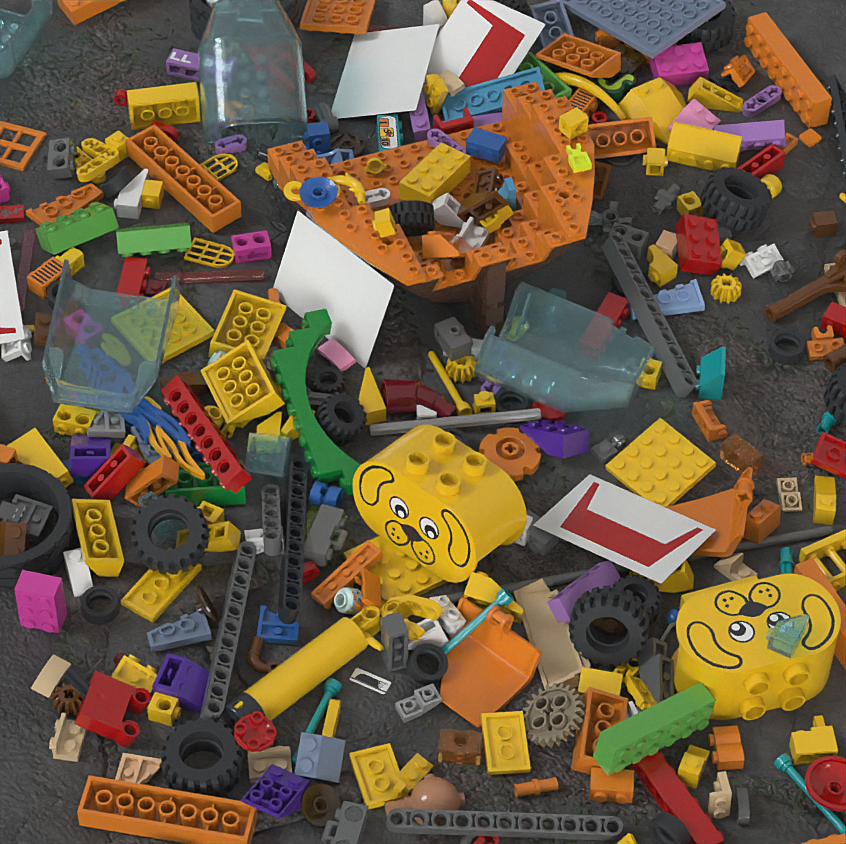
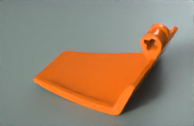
M748 467L732 489L701 499L665 507L716 530L692 555L729 557L733 554L744 536L747 509L753 499L752 492L755 486L752 480L753 468Z
M465 597L459 600L457 610L466 620L464 628L484 611ZM498 605L493 606L488 612L486 620L446 655L448 658V668L441 679L439 695L442 698V702L478 728L481 727V713L500 712L532 680L542 654L541 650L511 630L514 616L501 611V607Z

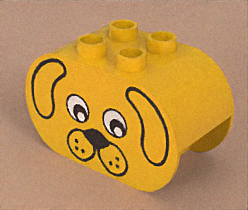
M423 424L414 427L360 465L354 474L353 495L358 511L366 524L383 539L438 577L449 582L458 583L469 578L471 572L475 571L478 561L499 545L514 543L522 536L526 527V506L518 487L503 469L489 461L483 454L474 451L457 440L453 434L433 425Z
M780 574L700 593L691 597L682 605L676 621L679 648L672 656V660H674V693L677 694L701 682L716 699L713 712L709 718L714 720H731L743 717L745 720H755L764 715L768 710L782 707L785 711H791L801 707L805 701L820 693L829 678L841 626V615L836 601L818 582L798 574Z

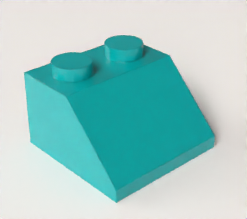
M720 347L703 356L700 365L696 366V376H699V379H697L698 383L695 386V390L699 391L698 398L721 400L725 378L726 347Z

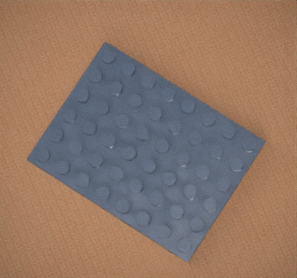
M562 0L565 9L652 59L726 8V3L722 0Z

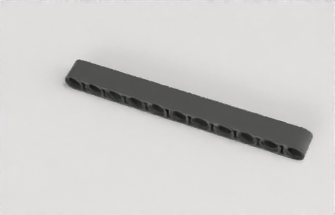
M612 231L602 243L601 248L658 361L662 362V369L674 392L679 397L686 398L697 385V379L624 237L620 233Z
M249 541L240 543L233 559L200 718H203L204 721L213 719L217 723L225 707L257 551L256 546Z
M395 808L389 812L386 819V827L389 831L414 834L611 841L615 840L623 830V823L618 817L597 815ZM399 817L402 823L396 825L391 821V818ZM413 818H421L424 824H414ZM436 818H441V819H443L444 822H445V825H444V826H438V825H436L434 819H436ZM456 820H465L467 826H458ZM478 820H485L488 823V827H480ZM502 820L507 821L510 827L507 829L502 828L499 822ZM527 821L530 823L531 829H524L521 826V822ZM549 822L553 829L546 830L542 823ZM564 823L572 824L574 830L568 831L565 829ZM585 824H592L595 827V831H588ZM607 825H614L617 832H610L607 829Z

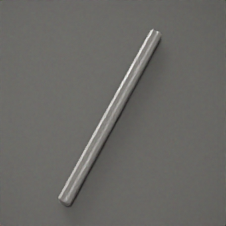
M535 408L371 424L369 428L371 436L407 433L414 427L423 424L445 429L540 420L541 410Z

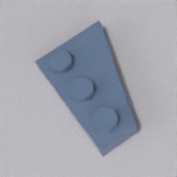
M196 609L197 612L189 616L185 614L175 623H166L147 632L151 653L212 640L205 612L200 614L198 609Z

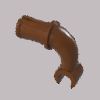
M254 636L249 650L245 653V657L252 669L268 674L280 664L275 661L266 664L260 660L264 640L261 637Z

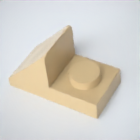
M733 553L729 557H722L713 567L731 581L754 575L758 576L755 571L742 563L744 553Z

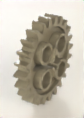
M553 683L552 688L547 684L545 691L539 688V694H532L534 699L526 701L529 707L523 708L526 714H523L526 737L535 745L540 744L543 748L546 744L552 748L554 742L560 746L562 739L567 742V736H574L573 730L580 729L577 723H582L584 720L580 716L585 715V712L582 710L585 704L582 702L583 698L579 695L580 693L569 684L566 686L564 683H561L558 686L556 683Z

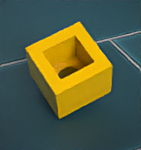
M386 208L375 211V220L372 221L375 231L379 232L381 238L396 234L395 221L390 209Z

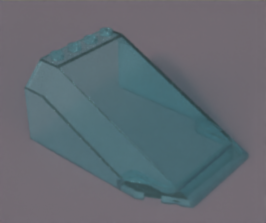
M64 260L42 361L54 403L131 414L157 381L180 299L176 275H173L169 297L157 299L90 289L73 280L69 261Z

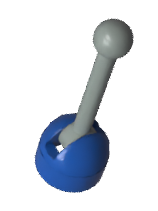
M671 609L668 613L667 623L669 625L662 635L661 641L664 642L671 628L676 627L678 610Z

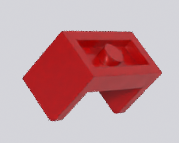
M467 107L463 108L462 118L441 122L438 115H434L433 128L439 129L448 135L474 128V119Z

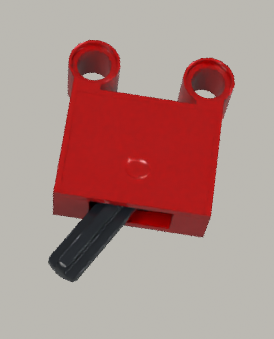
M70 668L67 670L64 677L83 697L74 724L114 740L122 747H130L138 736L140 728L134 721L127 720L122 722L126 709L136 715L143 713L151 700L149 691L145 688L133 687L98 671L94 672L87 684L74 669Z

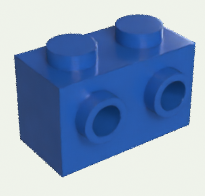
M327 121L306 124V131L303 132L304 142H307V144H304L306 149H314L316 154L329 153L330 132Z
M474 127L466 140V154L499 164L505 154L507 137Z

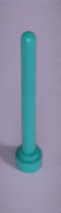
M505 588L497 592L496 600L441 648L446 655L486 620L487 614L493 606L504 607L514 600Z
M328 678L323 687L325 694L305 733L314 734L330 699L338 695L342 688L339 681ZM299 745L291 760L293 764H296Z
M784 753L779 756L774 762L777 769L784 773L787 772L841 834H846V826L835 813L819 805L809 795L805 786V780L794 769L793 760L789 755Z

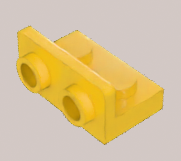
M131 654L128 657L124 655L111 677L136 688H145L150 693L153 689L152 685L157 677L158 670L150 665H147L145 668L139 664L140 660Z

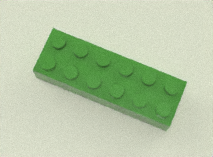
M699 682L601 731L593 758L607 775L614 772L618 773L625 766L631 763L636 764L643 757L654 755L659 749L671 746L676 740L680 738L685 739L692 732L698 729L703 730L707 727L716 699Z

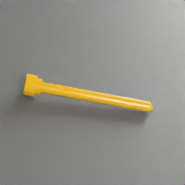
M430 351L428 356L456 403L457 415H471L472 408L469 403L461 399L434 351Z

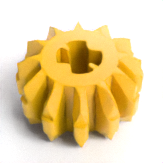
M725 274L722 276L717 275L711 282L710 292L714 300H720V303L724 301L729 304L730 301L735 302L740 297L742 285L738 281V277L733 278L732 274L729 276Z
M468 355L454 361H450L448 358L446 372L450 379H454L455 383L461 381L463 384L465 380L470 382L472 378H475L478 364L474 356L470 357Z

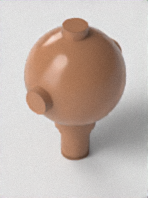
M427 774L423 777V780L415 785L409 796H403V799L385 802L386 817L395 808L459 810L460 806L465 805V796L463 792L458 793L455 786L448 780L436 777L434 774ZM414 818L419 824H424L421 818ZM436 818V819H434L436 825H438V826H444V825H445V822H444L443 819H441V818Z

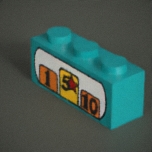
M398 114L377 115L379 152L404 146L400 145L403 144V133H399L402 132V121H398Z

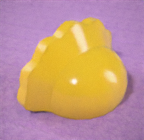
M374 157L368 160L364 171L377 174L382 169L387 168V165L379 158Z

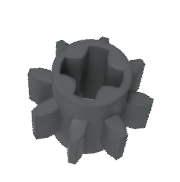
M784 260L776 261L773 264V269L770 270L776 282L778 280L780 282L789 281L792 277L791 273L795 272L790 262H785Z

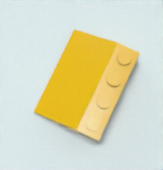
M234 289L210 342L209 357H212L214 352L224 351L228 353L249 340L264 362L287 305Z
M249 340L200 370L228 426L268 415L285 404L261 356Z

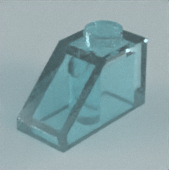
M803 614L779 620L774 628L770 627L766 639L769 640L767 649L791 658L807 629L810 615Z

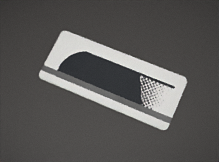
M356 668L350 677L351 681L381 694H385L391 685L390 681L359 668Z

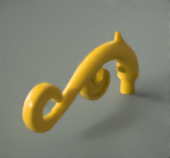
M345 173V176L328 177L337 187V197L341 194L340 186L337 184L350 187V191L355 193L359 204L365 203L366 191L360 181L351 177L348 173ZM298 181L288 182L284 187L285 197L291 201L301 200L300 194H293L292 191L300 189L302 183Z

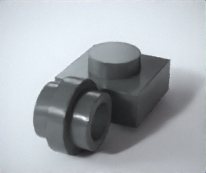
M617 434L613 437L612 444L605 439L591 447V453L603 465L618 455L617 449L623 450L627 446V438L624 435Z

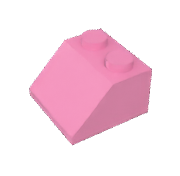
M693 99L674 121L714 130V126L718 125L721 120L696 99ZM672 122V124L668 127V130H669V131L672 130L673 122Z

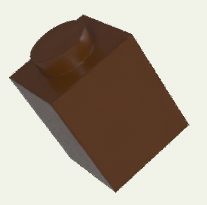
M834 211L812 213V218L809 220V230L813 232L815 238L836 236L838 222Z

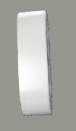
M386 188L366 191L365 203H369L371 209L387 205L390 202V191Z

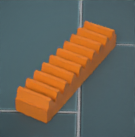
M369 540L366 541L311 592L312 598L325 609H330L338 590L344 587L353 588L355 576L360 578L362 576L360 571L363 568L371 571V567L376 566L378 560L382 561V551Z

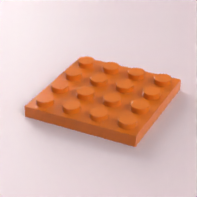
M308 0L300 21V29L366 35L377 0Z

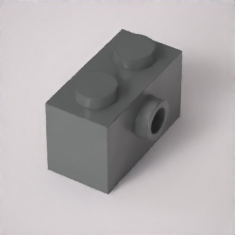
M455 317L434 324V337L450 361L471 354L473 340L470 335L466 334L462 323H459Z

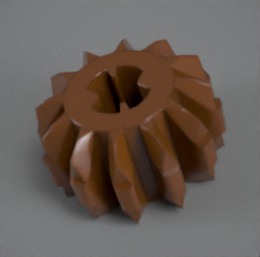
M63 682L62 688L56 687L55 693L52 695L53 708L58 711L59 715L66 713L67 718L70 714H74L77 717L83 697L71 684L66 685Z

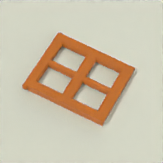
M0 121V135L4 129L18 132L12 142L0 139V146L7 147L4 155L0 158V165L24 171L41 142L47 136V133ZM23 133L36 136L31 146L17 143ZM13 149L26 152L20 163L7 159Z

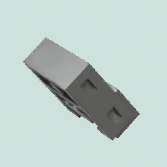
M17 494L12 504L2 501L0 505V522L27 523L31 525L29 543L38 545L52 518L53 506Z

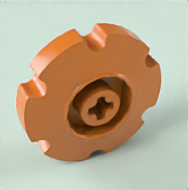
M518 428L497 429V434H488L484 437L479 448V453L503 469L513 481L523 480V475L531 476L534 474L541 461L540 447L526 434L520 433Z

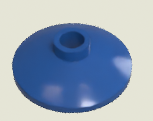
M313 177L301 185L299 194L302 202L307 206L322 208L334 202L337 197V187L328 178Z

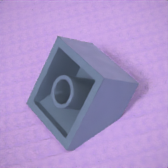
M301 732L294 774L304 778L339 783L346 740Z

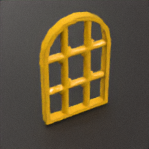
M226 153L215 155L200 164L217 181L231 175L238 167L237 159L231 154ZM229 158L234 160V162L228 164L227 166L222 164ZM214 160L216 161L215 164L208 168L205 166ZM236 164L232 170H229V167ZM217 165L222 166L220 170L214 173L211 171ZM224 170L227 171V173L223 174L222 176H217L218 173Z
M196 237L191 243L192 247L188 248L184 256V260L214 268L227 267L234 260V253L230 247ZM195 242L204 243L206 246L195 245ZM208 246L219 247L220 250L210 249ZM195 247L203 249L202 253L192 252L191 249ZM223 249H226V250H228L231 254L225 253V252H222V251H223ZM206 251L218 253L216 257L204 255ZM192 254L200 257L198 259L188 257V255ZM225 255L232 258L226 261L219 259V256ZM207 258L214 261L213 263L202 261L201 259Z

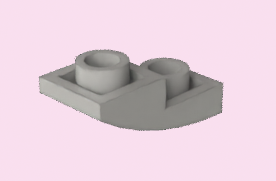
M432 683L414 690V696L396 702L395 708L403 722L406 723L434 708L442 702V698Z

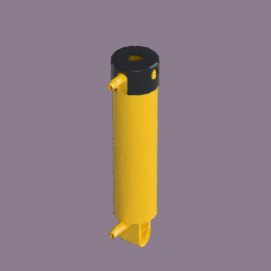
M368 606L351 619L347 617L341 618L247 690L226 703L222 715L229 728L234 730L235 724L243 716L252 714L255 711L263 713L264 716L272 721L365 650L368 644L382 651L384 646L373 637L380 631L381 616L379 609L375 606Z

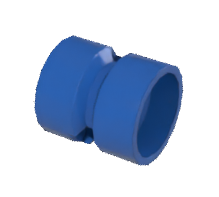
M315 481L310 492L309 505L320 508L321 504L340 508L344 490L341 487L333 485L328 487L326 483Z

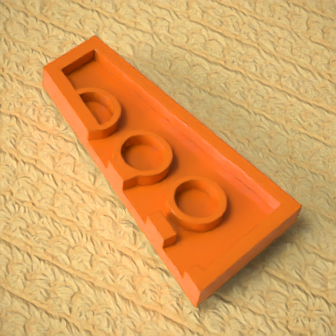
M90 183L71 191V194L68 196L61 195L57 197L56 201L49 204L46 202L42 203L37 209L32 210L30 208L25 210L26 216L39 226L44 222L51 223L56 221V218L59 216L73 214V211L76 209L88 208L89 204L102 199L104 193Z

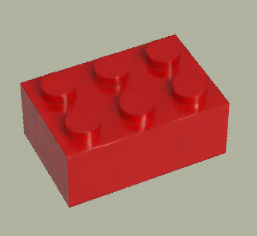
M683 214L675 225L680 271L714 276L722 266L717 219Z

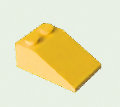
M477 571V573L471 572L464 597L482 610H485L496 600L497 592L502 588L492 578H489L486 573ZM514 600L509 605L500 606L501 611L514 616L513 622L521 624L523 609Z

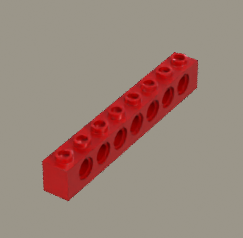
M177 375L160 390L164 395L163 400L169 407L173 408L171 412L176 418L180 419L179 424L188 431V437L193 442H196L195 448L201 454H204L203 460L209 466H212L211 472L217 478H220V485L226 491L230 489L236 494L253 477L189 384Z

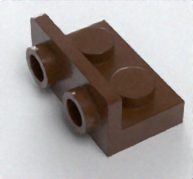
M496 167L476 172L472 194L498 191L504 183L503 175L499 173Z
M56 309L54 315L35 312L33 345L55 348L57 341H61L62 330H59V327L62 326L63 317L60 316V309Z

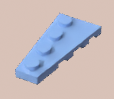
M696 279L691 280L689 284H679L674 289L668 291L664 289L659 291V294L654 295L664 316L704 311L705 309ZM629 303L628 306H629V308H630V313H631L632 319H633V320H634V319H637V317H636V315H635V313H634V311H633V309H632V307H631V305H630V303Z

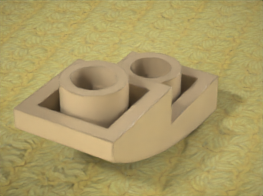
M448 69L439 75L440 78H443L448 94L451 97L466 88L464 83Z
M777 478V492L782 512L802 511L797 478Z
M53 654L38 675L31 689L51 699L56 687L63 681L65 672L70 669L72 664Z

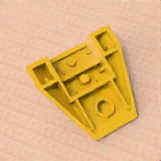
M659 77L631 89L618 106L624 112L625 120L652 117L655 138L668 145L671 134L668 127L687 104L682 93L672 83Z

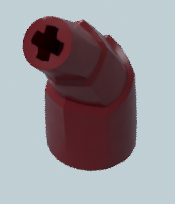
M383 379L381 382V397L386 407V415L417 412V405H422L437 412V416L440 418L453 417L456 413L457 407L448 402L440 393L425 386L422 381Z

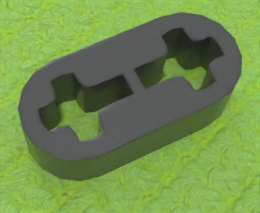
M747 787L735 788L737 825H749L750 822Z

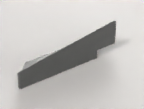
M653 637L646 640V645L638 656L640 679L644 681L657 703L674 695V660L666 657L667 643Z

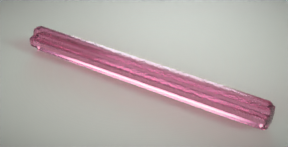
M31 229L24 232L16 285L21 313L24 312L28 286L27 276L30 273L35 232Z

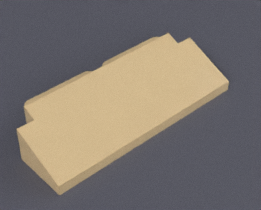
M540 579L514 591L517 604L523 609L522 620L529 642L542 651L537 667L544 689L547 684L552 688L553 683H556L558 686L564 683L566 686L569 684L571 687L579 686L582 667L591 668L589 658L587 660L583 658L581 652L578 653L574 649V644L571 643L569 638L570 623H567V621L558 623L547 603L559 591L556 589L551 592L545 581Z

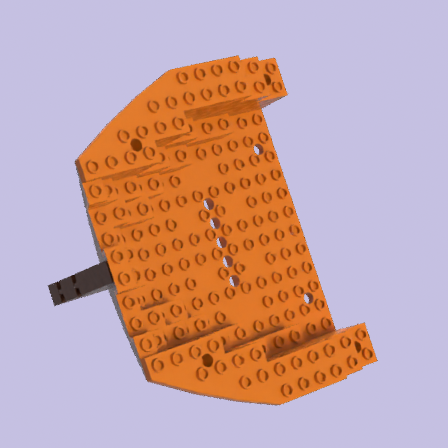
M537 82L504 89L502 121L476 127L507 137L504 156L499 164L471 156L470 173L449 194L461 204L462 200L473 193L476 172L496 167L499 173L503 175L504 181L505 178L509 177L513 179L516 188V211H513L514 214L505 220L498 230L490 233V237L483 247L465 251V258L447 260L424 259L422 252V236L424 235L406 237L401 226L395 224L396 234L381 238L379 232L374 230L372 221L375 220V211L386 209L395 203L404 201L399 198V182L434 149L428 144L427 140L330 165L325 157L318 159L314 149L306 150L302 140L267 149L270 173L284 197V187L288 182L298 181L303 184L306 180L313 177L345 176V173L360 181L365 191L378 188L388 189L390 191V202L387 205L372 209L369 203L357 205L355 193L349 190V186L337 184L340 186L341 194L333 203L326 207L313 208L304 204L302 200H287L299 212L367 265L399 286L423 299L427 298L433 302H465L485 341L502 336L503 326L501 322H503L504 314L502 302L504 301L505 287L546 266L558 256H562L572 246H576L586 239L592 209L595 175L594 143L589 134L585 132L570 140L559 130L560 116L573 109L566 96L556 99L551 89L541 91ZM474 128L448 134L447 136L466 150V140ZM580 143L581 152H587L592 163V169L574 173L568 162L566 146L570 145L571 149H576V144ZM374 157L379 158L387 165V168L382 169L377 174L364 171L368 160ZM294 189L292 193L299 194L300 189ZM434 219L435 229L433 231L455 233V236L460 234L461 228L441 225ZM479 222L474 224L476 226L483 227L479 224Z

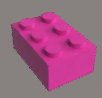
M701 42L670 46L653 59L649 57L654 79L661 77L674 86L693 84L700 77L707 80L709 68Z
M22 570L14 589L20 625L29 629L35 628L49 633L60 634L67 616L62 578Z

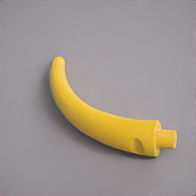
M563 72L555 74L566 85L579 87L595 95L620 120H625L626 116L617 103L592 81L572 73Z

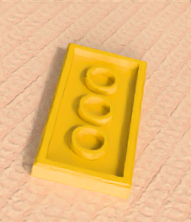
M199 563L195 567L190 565L188 571L183 573L182 570H178L175 575H171L169 571H166V574H160L157 569L155 571L149 569L121 599V605L154 623L201 571L202 566Z

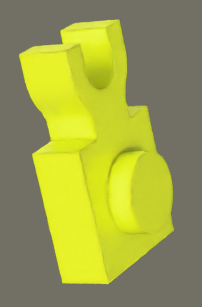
M580 143L576 144V149H571L570 145L566 146L568 162L574 173L592 169V163L587 152H581Z

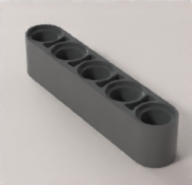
M269 484L262 487L263 543L265 554L276 556L282 552L280 492L277 485Z

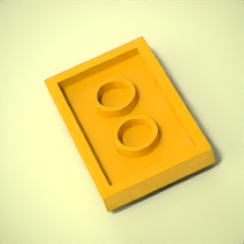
M523 711L481 713L480 718L488 775L529 773L531 767Z
M390 743L349 753V758L368 810L385 806V802L403 799V796H408L405 790L398 798L390 794L396 785L393 779L400 772Z

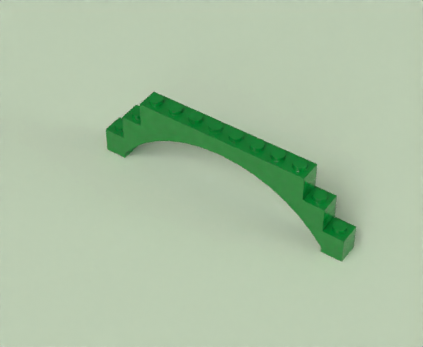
M327 309L306 312L304 321L301 322L302 329L289 331L286 348L273 351L270 367L272 370H275L276 383L281 386L282 399L286 400L289 416L292 415L294 430L299 433V443L305 449L306 461L310 462L312 477L316 478V481L323 483L339 481L340 487L344 489L346 496L353 495L354 474L361 464L339 449L320 427L311 410L305 383L306 368L310 357L324 336L330 335L332 322Z

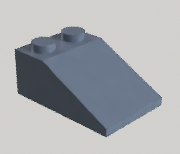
M552 0L530 6V17L545 24L537 37L542 49L564 33L574 36L562 0Z

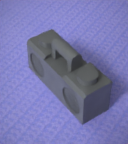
M321 504L304 544L303 562L313 561L316 565L324 567L328 560H332L334 549H342L348 532L344 530L347 519L344 518L343 509Z
M400 613L388 614L385 617H381L380 643L384 648L380 651L387 671L392 672L407 667L409 631Z
M343 801L342 807L336 810L335 821L328 820L326 822L321 841L327 844H360L368 820V806ZM333 829L337 830L335 837L331 836Z

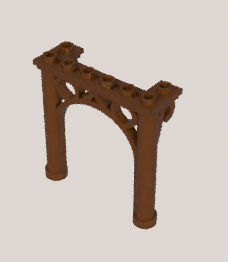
M846 246L845 249L840 250L835 255L833 262L836 264L825 272L823 276L779 301L764 306V313L768 320L775 322L823 294L846 292ZM846 343L823 356V362L829 371L834 372L836 368L846 363Z

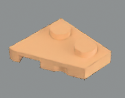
M123 753L115 780L145 785L162 768L161 759Z

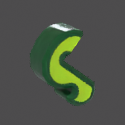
M624 74L611 85L603 78H596L595 84L617 103L623 99L624 93L628 94L631 89L636 87V77L632 74Z

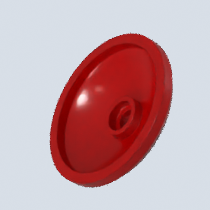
M825 756L815 760L808 767L805 775V786L809 795L815 802L829 810L846 812V758L839 756Z

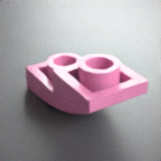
M333 338L317 348L319 353L327 358L332 366H335V369H340V372L349 369L351 365L356 363L352 355Z

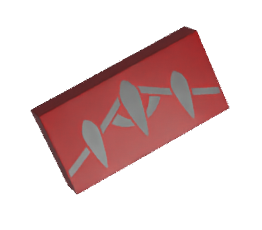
M24 205L0 206V223L25 222Z

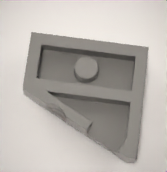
M103 407L100 415L94 419L93 426L88 428L87 437L125 438L124 418L118 413L117 408Z

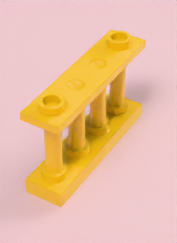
M846 529L802 548L798 560L801 563L813 558L836 592L846 586V564L836 553L841 549H846ZM825 556L830 557L842 573L833 577L820 559Z

